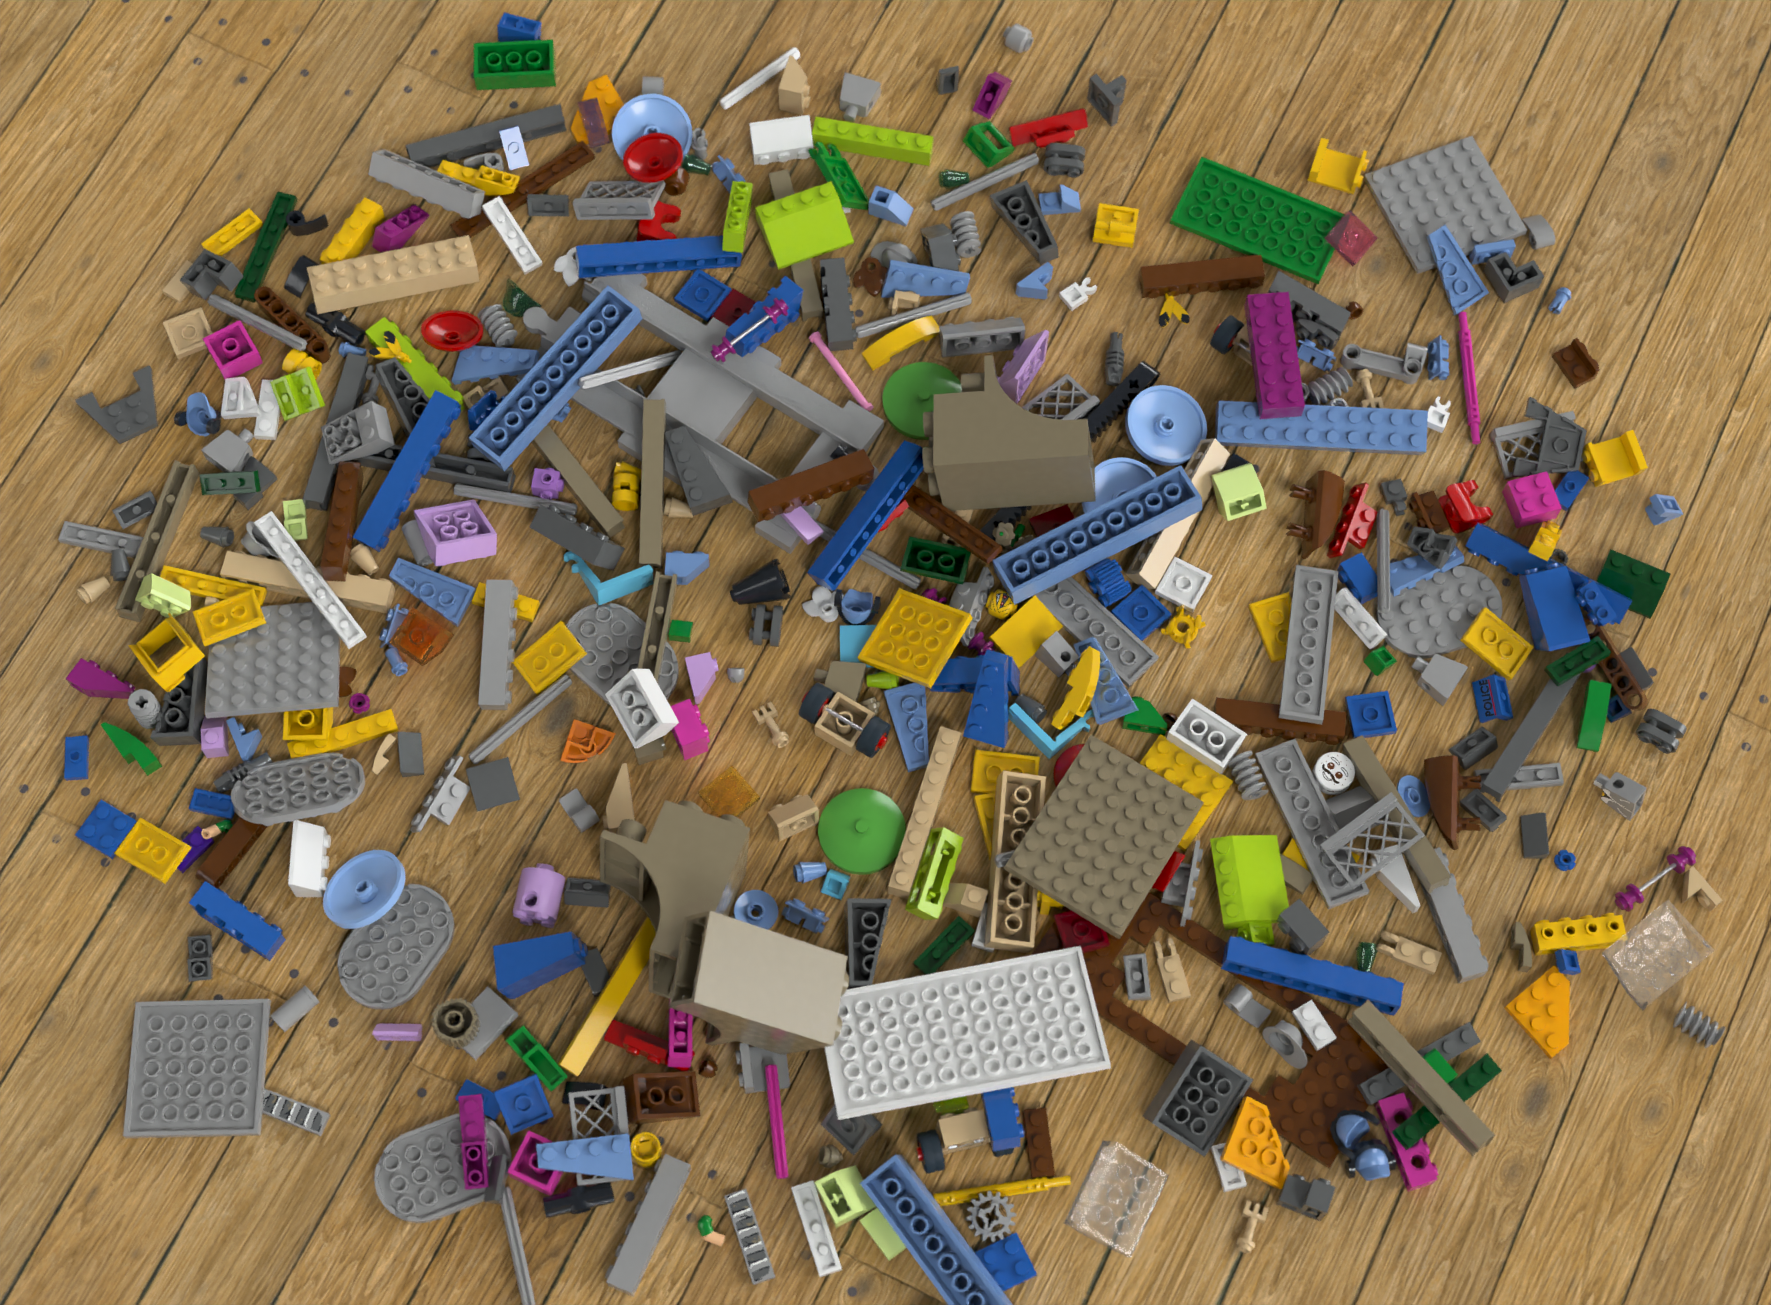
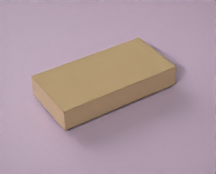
M186 261L162 290L163 294L178 303L183 301L190 291L180 279L193 263Z

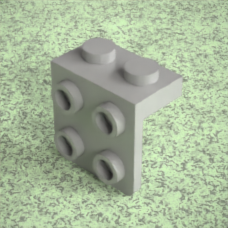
M739 1043L740 1050L736 1051L737 1064H742L743 1071L738 1073L740 1087L744 1086L745 1094L767 1091L765 1066L767 1065L777 1066L779 1089L789 1088L790 1079L786 1054L781 1055L758 1047H749L745 1043Z

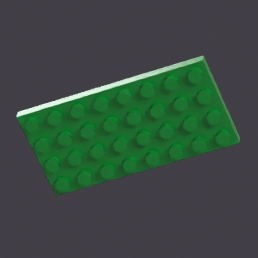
M1201 157L1170 219V224L1247 256L1261 255L1264 263L1319 285L1350 216Z

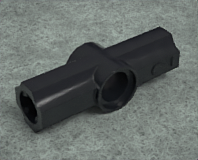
M311 302L307 307L306 317L322 326L323 330L334 338L340 337L353 346H360L364 341L365 330L351 323L341 312L336 310L334 312L317 314L315 302Z
M611 1182L590 1187L578 1186L568 1189L565 1193L543 1198L546 1218L568 1213L580 1214L590 1211L593 1207L615 1202Z

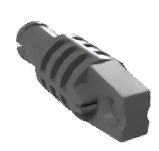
M1118 332L1110 334V348L1106 351L1105 362L1106 385L1117 387L1121 382L1125 354L1122 349L1123 334L1119 333L1118 336Z
M265 752L250 762L245 760L242 764L240 763L231 770H227L213 783L219 793L229 789L232 790L238 780L242 781L248 776L247 772L273 761L269 754Z

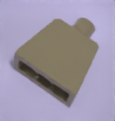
M832 661L829 671L816 669L814 681L824 683L825 687L831 689L834 692L832 699L837 692H840L853 701L858 702L866 675V664Z

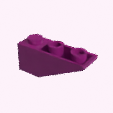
M413 204L375 228L372 247L380 253L401 249L427 220L429 214Z
M82 658L66 677L71 687L88 697L128 699L135 690L131 683L127 681L122 683L117 680L118 677L111 671L107 670L104 672L96 662L92 660L87 662Z

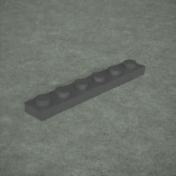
M1468 1022L1417 1052L1423 1057L1435 1048L1448 1061L1481 1041L1471 1023ZM1390 1067L1357 1085L1368 1106L1405 1086L1403 1081Z

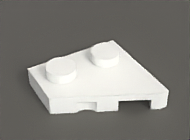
M245 377L226 378L221 417L223 419L261 416V411L249 381Z

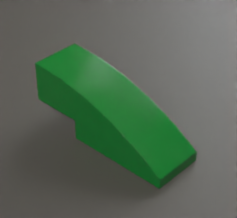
M1590 680L1587 683L1584 705L1581 708L1576 748L1593 752L1599 751L1608 711L1611 684Z
M105 722L101 724L128 765L136 760L147 776L162 767L155 755L139 739L114 725Z
M523 1025L504 1040L534 1074H537L538 1079L550 1092L568 1078L567 1074Z

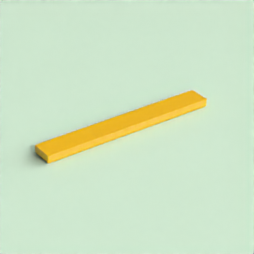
M648 916L558 1063L559 1066L574 1076L580 1075L650 958V947L656 932Z

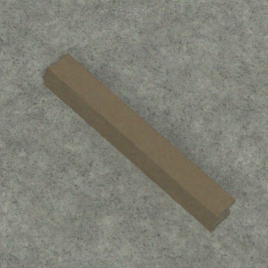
M789 170L769 173V185L773 201L794 194ZM811 259L790 265L793 282L803 289L800 304L803 322L807 321V318L817 316L823 318L822 303Z
M644 399L639 564H641V567L650 565L651 567L662 569L665 399Z
M547 424L531 443L551 468L560 471L561 479H564V485L602 533L608 536L610 540L611 537L625 528L622 523L624 519Z
M177 460L173 463L115 607L121 618L140 622L146 608L141 606V602L136 601L135 598L145 576L151 573L157 576L160 574L200 474L195 465L181 464Z
M656 571L637 668L650 669L657 684H659L677 588V574L668 576L662 575L658 571Z
M1363 735L1343 743L1342 754L1352 761L1356 778L1361 786L1374 797L1375 804L1392 792L1400 805L1420 828ZM1397 808L1389 813L1388 821L1401 823L1402 814ZM1387 825L1393 838H1399L1400 826ZM1403 827L1402 839L1411 840L1418 835L1413 828ZM1426 836L1403 852L1428 894L1442 885L1444 887L1448 885L1451 876Z
M1369 1000L1365 1001L1362 1006L1352 1013L1353 1017L1348 1020L1352 1028L1471 1156H1474L1482 1148L1490 1144L1495 1137L1494 1133Z

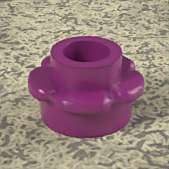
M356 693L351 697L349 707L353 709L354 713L361 714L370 708V699L365 694Z

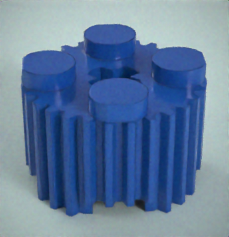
M1109 558L1085 570V574L1090 581L1087 583L1090 591L1093 594L1097 593L1099 595V601L1104 607L1113 604L1132 591L1131 585L1128 581L1125 582L1120 572L1122 571L1121 566L1115 559L1111 561Z

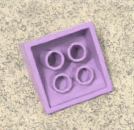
M1047 330L1025 339L1021 346L1017 345L1013 352V359L1011 361L1008 360L1002 371L1004 373L1001 377L997 376L1003 391L1016 404L1045 361L1049 331Z
M474 499L414 510L428 555L435 566H444L496 555L497 533Z

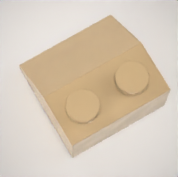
M789 55L779 85V110L803 115L804 109H808L810 97L808 96L810 86L807 85V76L794 56Z
M808 794L804 796L798 795L785 805L778 804L772 807L768 812V819L779 841H782L819 824V810Z

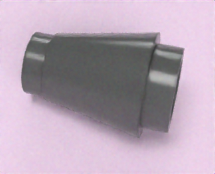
M204 526L201 529L200 537L224 548L231 546L233 543L234 532L229 527Z
M114 549L111 551L110 576L113 577V581H125L131 568L124 549Z
M1024 694L1019 695L1015 700V703L1036 724L1040 723L1047 714L1044 705Z

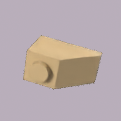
M949 883V891L944 898L942 906L980 918L988 898V890L970 884Z

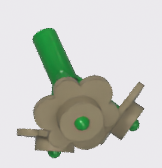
M1000 522L998 527L994 528L993 536L1003 550L1000 553L1001 556L1034 540L1032 535H1027L1025 538L1022 537L1025 530L1023 524H1018L1014 532V527L1011 523L1005 524Z

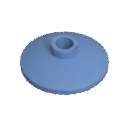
M1411 775L1400 778L1396 789L1413 817L1426 815L1430 808V802L1424 784L1418 778Z
M750 890L740 895L734 906V917L737 920L769 930L777 920L778 906L773 897L761 890ZM757 911L759 916L754 917L751 915V912Z

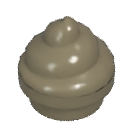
M875 696L859 702L860 705L874 712L877 717L880 702L876 700Z
M827 1145L821 1147L818 1160L819 1164L824 1165V1167L832 1168L839 1161L843 1160V1156L835 1146Z

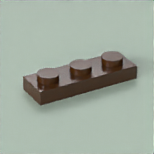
M1047 1109L1024 1110L1031 1178L1055 1177Z

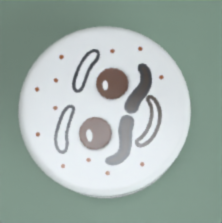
M1328 752L1317 760L1312 774L1320 791L1329 795H1338L1350 787L1355 776V768L1352 761L1346 755L1339 752Z

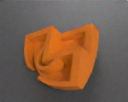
M574 719L560 761L568 763L588 761V758L603 753L611 744L616 733Z

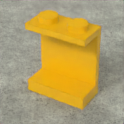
M1321 138L1308 181L1354 194L1356 187L1360 188L1364 176L1360 175L1361 170L1366 171L1369 162L1368 159H1365L1367 151L1364 150L1362 157L1358 158L1327 149L1329 140Z
M1634 430L1627 431L1620 437L1597 444L1589 442L1583 447L1581 457L1588 466L1589 478L1594 482L1595 487L1639 475L1648 469Z

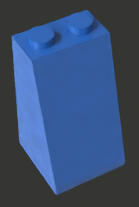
M1558 562L1545 565V569L1538 570V567L1525 570V574L1519 575L1535 650L1553 651L1590 642L1566 565H1559Z
M571 931L493 946L497 990L510 1000L515 999L586 964L585 956H588L586 943H583Z

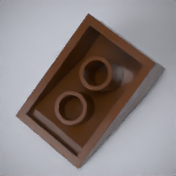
M696 1071L632 1074L622 1079L628 1125L700 1117Z

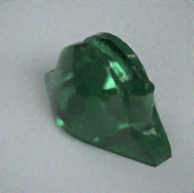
M508 278L503 298V307L506 312L520 318L523 317L525 311L529 308L542 306Z

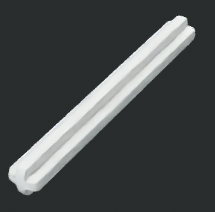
M795 47L790 49L721 98L720 105L724 109H728L786 67L789 55L794 56L797 60L800 57V52Z

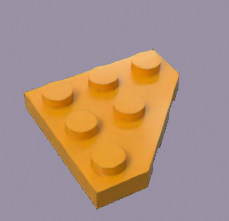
M607 74L590 81L587 85L570 128L577 144L584 141L587 145L612 134L615 117L624 104Z
M1554 965L1506 1005L1504 1009L1550 1060L1569 1044L1570 981L1562 973H1559V969Z
M1248 1096L1243 1097L1219 1160L1277 1189H1282L1290 1166L1280 1147L1282 1145L1276 1129L1271 1124L1269 1110L1266 1105Z

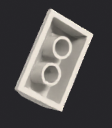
M809 115L750 123V139L754 165H766L771 162H787L793 159H807L811 157L808 150L813 148Z
M632 669L605 694L634 748H639L665 736L679 723L650 669Z
M1192 699L1169 730L1166 739L1221 775L1228 766V763L1233 759L1247 734Z
M299 820L293 821L288 885L296 897H323V891L326 890L328 885L325 869L329 868V856H326L327 848H330L331 836L328 835L324 827Z

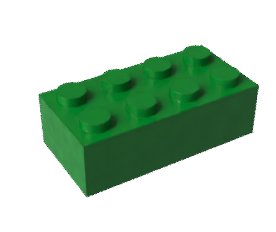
M553 40L474 43V80L476 89L556 87V58Z

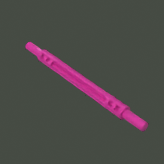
M1460 312L1458 313L1460 326L1458 336L1468 426L1471 429L1472 444H1479V425L1481 423L1471 331L1468 329L1467 313Z

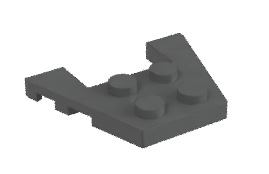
M150 365L133 373L141 389L139 392L102 409L93 392L75 400L77 405L119 444L158 427L154 396L155 389L152 377L153 371Z
M1529 397L1524 417L1545 421L1537 461L1520 457L1515 458L1512 477L1531 476L1546 471L1548 474L1577 472L1580 466L1587 430L1568 418L1555 413L1548 406L1540 404L1536 399Z

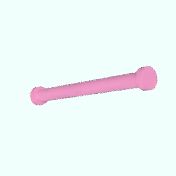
M819 332L813 333L809 340L815 343L858 404L870 412L873 409V405L868 403L821 339V334Z

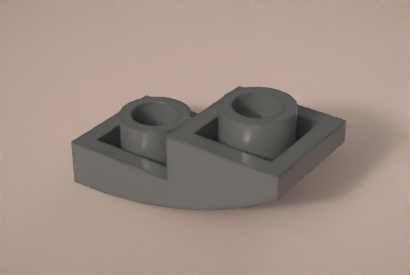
M1305 319L1297 321L1295 332L1301 339L1313 341L1316 338L1321 346L1327 347L1330 351L1336 346L1339 336L1327 327Z
M212 935L188 937L189 959L187 961L189 982L212 980Z

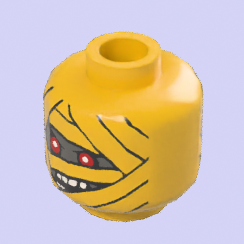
M998 589L995 593L991 592L985 607L988 608V613L991 616L1005 621L1017 611L1019 605H1014L1006 591Z

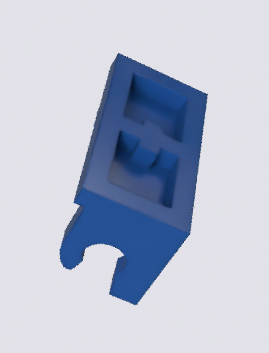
M504 13L497 26L498 42L540 40L542 23Z
M490 390L468 410L469 430L475 431L500 404L497 401L496 391Z

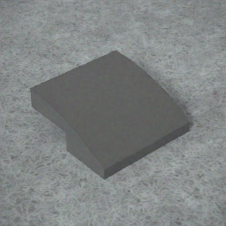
M508 757L466 769L477 812L520 800Z

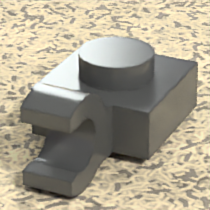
M1397 479L1381 483L1380 489L1386 505H1393L1396 516L1405 515L1404 510L1407 508L1404 501L1407 499V494L1402 480Z

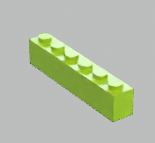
M822 117L815 118L812 131L814 147H816V142H822L826 149H828L827 146L829 144H835L839 151L930 166L934 136Z
M383 317L365 331L368 341L375 348H389L385 342L384 333L386 331L393 333L400 344L402 352L407 354L412 362L404 363L399 359L397 360L411 375L413 381L423 389L425 395L431 399L434 391L437 390L458 401L461 405V411L465 409L462 394L450 387L451 384L448 379L438 374V370L432 362L428 364L421 350L413 348L411 340L406 335L402 336L399 333L400 330L393 321L389 322Z

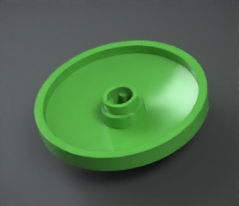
M917 362L906 365L897 370L885 385L883 391L884 414L891 426L904 436L918 440H929V437H925L923 413L934 411V394L962 392L961 382L950 370L935 363Z
M865 788L848 790L833 798L824 808L818 824L819 843L827 859L837 868L859 875L876 873L892 864L898 857L906 833L905 820L897 804L885 794Z

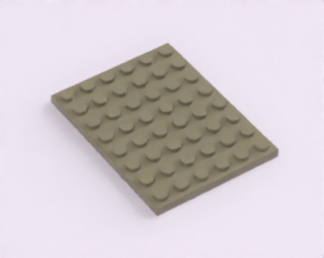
M1091 735L1005 865L1004 870L1120 939L1204 802Z

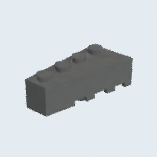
M1027 180L990 195L991 207L1040 265L1059 258L1056 241Z
M394 357L376 364V377L408 440L430 399Z

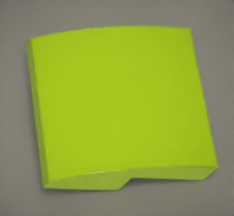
M311 367L301 369L270 382L284 421L325 406Z

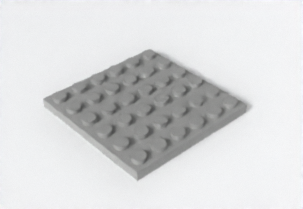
M1472 136L1364 175V181L1417 274L1437 267L1427 236L1443 225L1447 226L1465 256L1472 253L1475 245L1511 240L1525 235L1527 232L1521 218Z
M313 602L261 606L266 624L209 645L205 703L206 718L339 707L340 637Z
M269 999L136 1002L123 1137L261 1136L271 1001Z

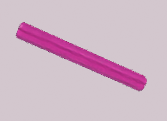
M776 1065L765 1066L776 1178L785 1179L788 1178V1166L778 1071Z

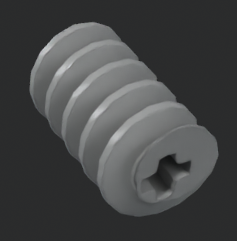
M970 211L958 213L950 220L952 233L956 235L957 239L956 253L963 258L976 256L982 251L978 248L981 242L978 240L979 234L976 233L978 229L975 226L976 221L973 219L974 213Z
M496 304L483 308L477 315L488 331L493 343H495L496 347H511L515 342L514 338L518 335V332L513 330L514 325L506 317V312L502 311V305Z
M1339 367L1336 371H1331L1329 374L1323 375L1322 378L1309 382L1308 397L1314 405H1320V400L1325 404L1328 401L1327 397L1330 400L1334 399V393L1338 397L1342 394L1341 390L1347 393L1348 386L1353 387L1352 379L1345 368Z
M146 689L134 691L128 698L130 711L143 728H156V719L158 713L162 710L161 705L150 691Z
M1252 751L1240 753L1228 763L1229 768L1233 769L1231 773L1236 777L1235 783L1239 785L1238 790L1242 792L1241 797L1243 800L1258 799L1268 793V790H1261L1266 783L1258 782L1263 777L1262 774L1255 775V772L1259 770V766H1251L1256 762V759H1248L1253 754Z
M1685 1002L1674 1019L1673 1027L1675 1028L1681 1024L1682 1033L1688 1029L1690 1030L1689 1038L1698 1035L1697 1043L1706 1040L1705 1048L1710 1045L1714 1046L1723 1035L1726 1027L1722 1026L1717 1030V1021L1709 1024V1016L1702 1019L1703 1013L1698 1011L1694 1014L1695 1007L1690 1006L1686 1009L1687 1002Z

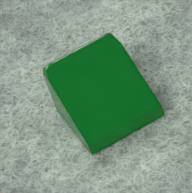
M672 620L668 634L669 640L690 643L693 622Z
M1384 646L1372 651L1364 659V663L1376 676H1379L1397 662Z

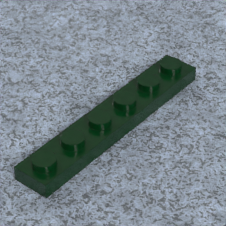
M277 191L242 274L243 278L240 280L234 293L236 298L253 303L256 302L255 291L262 287L288 225L286 216L291 211H294L298 201L296 196Z
M1487 1053L1452 1081L1449 1086L1466 1102L1502 1070ZM1423 1105L1391 1133L1404 1149L1408 1150L1436 1127L1440 1121Z

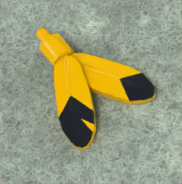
M1166 293V302L1159 316L1160 327L1164 328L1169 324L1172 312L1181 323L1189 324L1190 318L1188 313L1174 300L1173 296H1169Z
M390 331L384 333V339L389 348H373L369 350V354L374 358L392 359L395 357L404 363L412 362L409 356L402 352L397 338Z

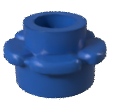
M1567 850L1559 851L1558 855L1554 857L1555 865L1561 871L1572 870L1576 865L1575 855Z

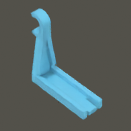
M571 551L564 554L565 562L570 560L577 562V564L572 565V573L579 572L599 606L654 584L653 569L650 565L600 583V580L581 557Z
M1016 703L1009 707L1008 710L1009 720L1049 760L1082 730L1089 732L1090 725L1086 721L1090 717H1095L1093 709L1089 710L1083 718L1081 717L1059 734L1055 738L1056 741H1053Z

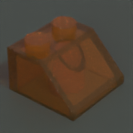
M412 607L389 643L421 666H424L444 651L454 634L421 611Z

